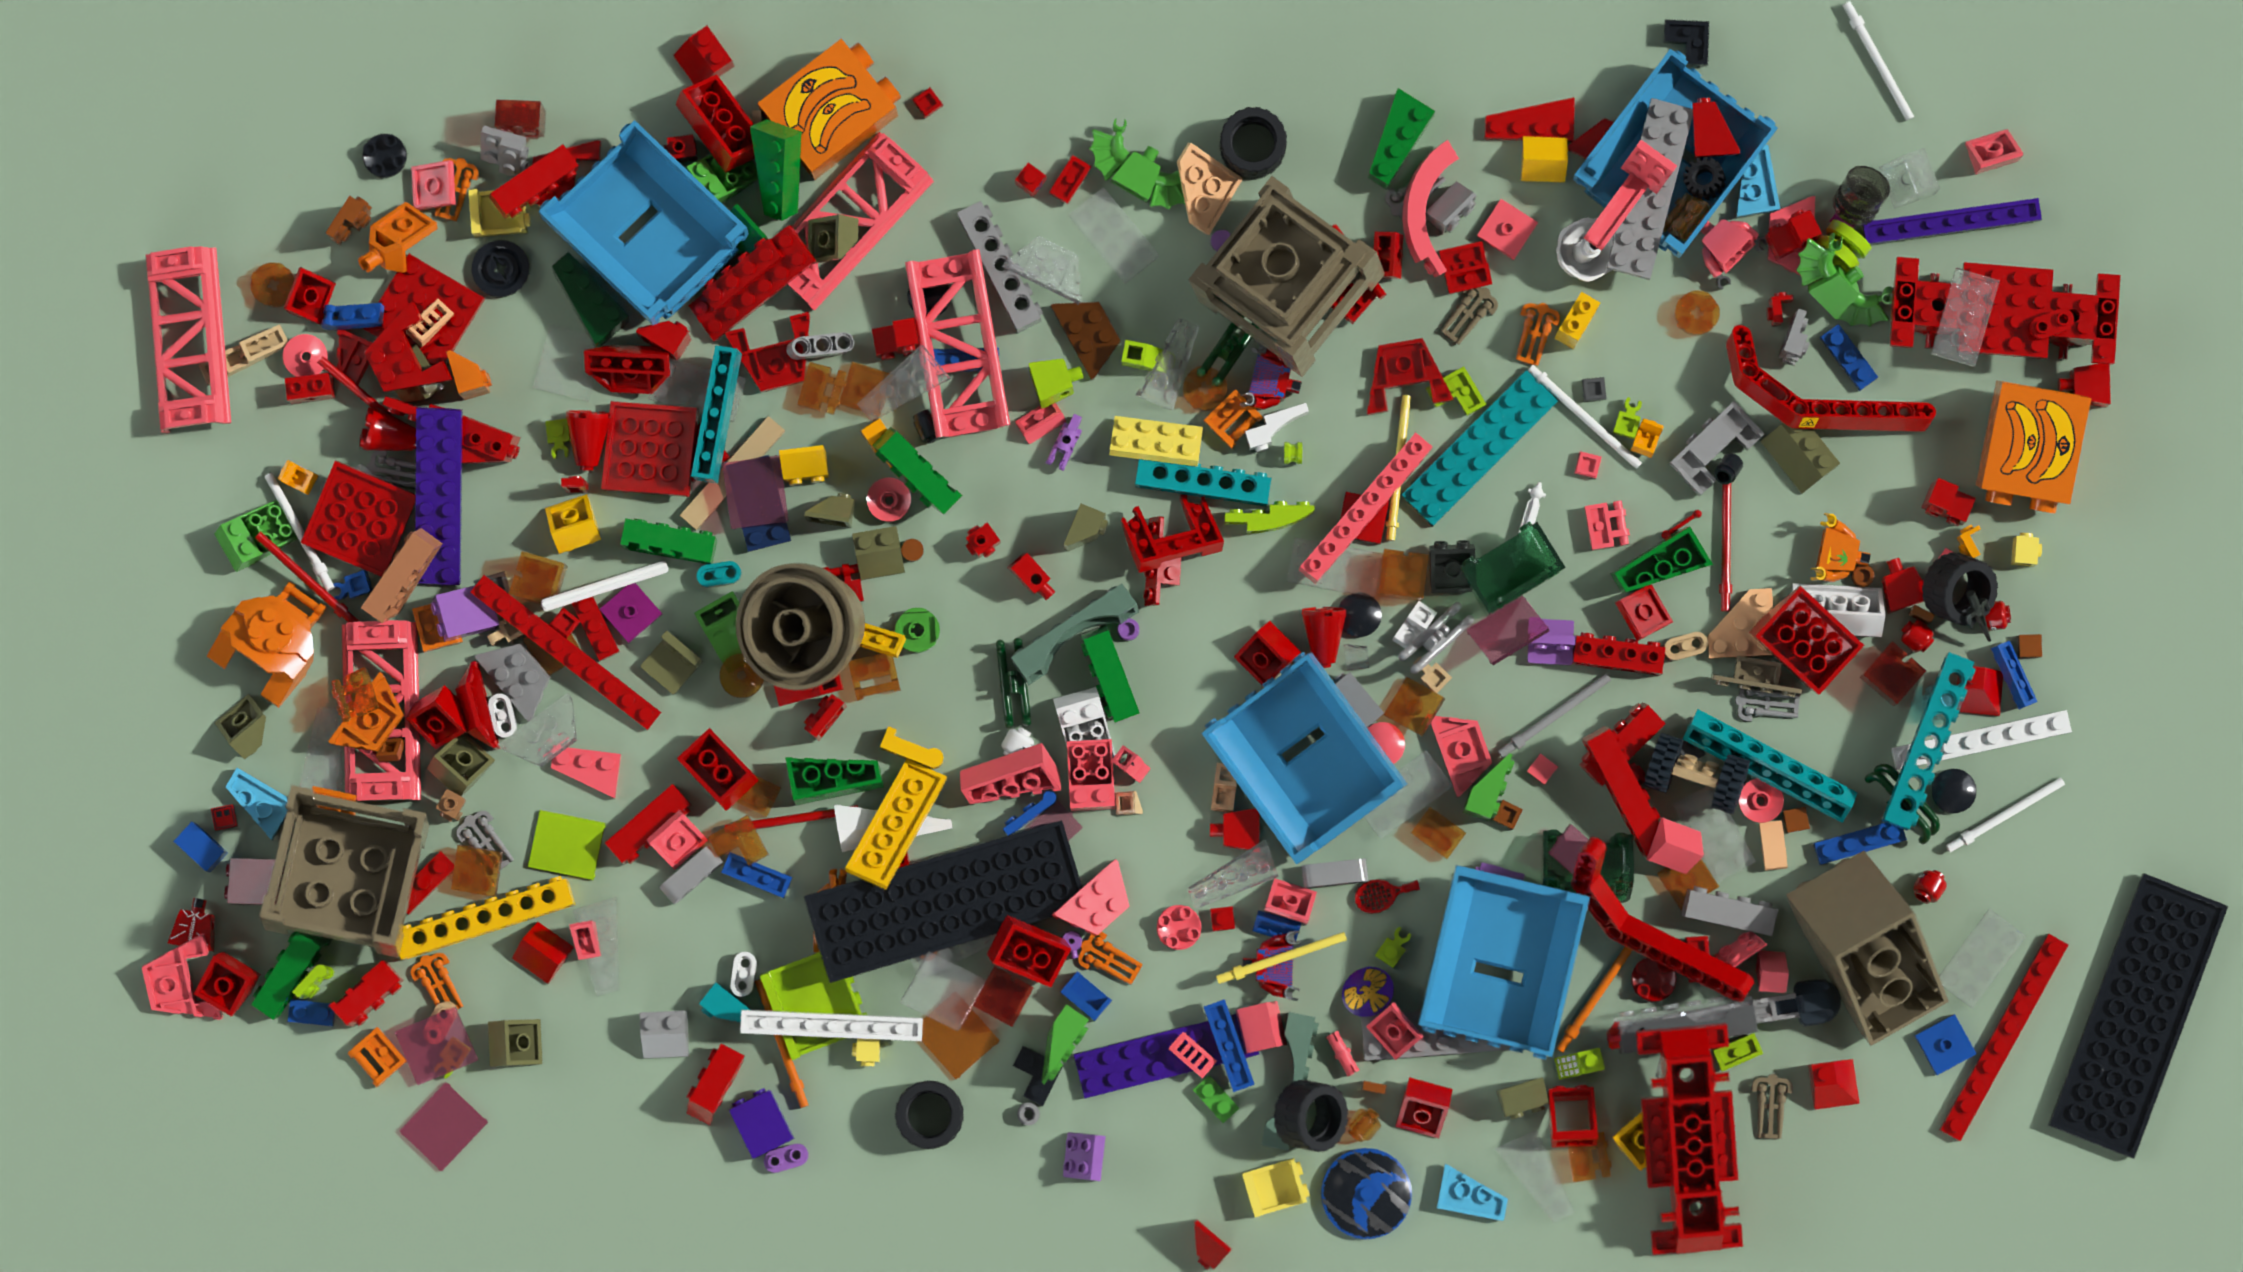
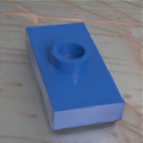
M1258 910L1252 931L1273 937L1274 935L1286 934L1290 931H1299L1301 922ZM1298 933L1294 935L1295 941L1297 940Z

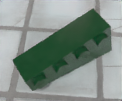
M569 252L552 265L553 274L595 348L604 345L629 322V315Z

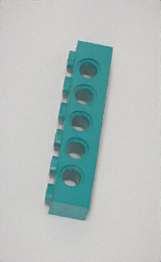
M1139 459L1135 487L1267 507L1271 478L1267 477L1268 474L1262 472H1254V475L1245 474V470L1232 469V472L1223 471V467L1211 465L1209 469L1201 467L1200 463H1198L1197 467ZM1158 468L1166 472L1165 477L1162 479H1157L1153 475V472ZM1178 472H1185L1188 479L1185 482H1178L1175 479V475ZM1201 475L1208 476L1210 479L1209 484L1206 486L1200 485L1197 482L1198 477ZM1227 478L1232 482V486L1228 489H1223L1219 485L1220 480ZM1244 482H1251L1254 485V489L1251 492H1245L1242 490L1241 485Z

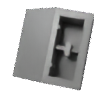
M1456 181L1426 211V219L1441 234H1444L1446 231L1450 233L1457 227L1462 215L1467 217L1474 210L1477 195Z

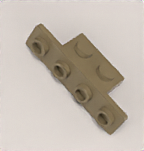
M1737 656L1733 678L1711 674V679L1716 680L1715 684L1729 686V682L1738 683L1737 688L1751 690V686L1760 687L1761 692L1773 693L1775 689L1781 690L1782 695L1795 697L1796 693H1802L1800 688L1779 685L1782 667L1780 662Z

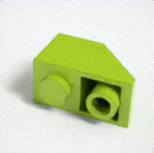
M1125 340L1121 366L1165 374L1169 351L1146 343Z

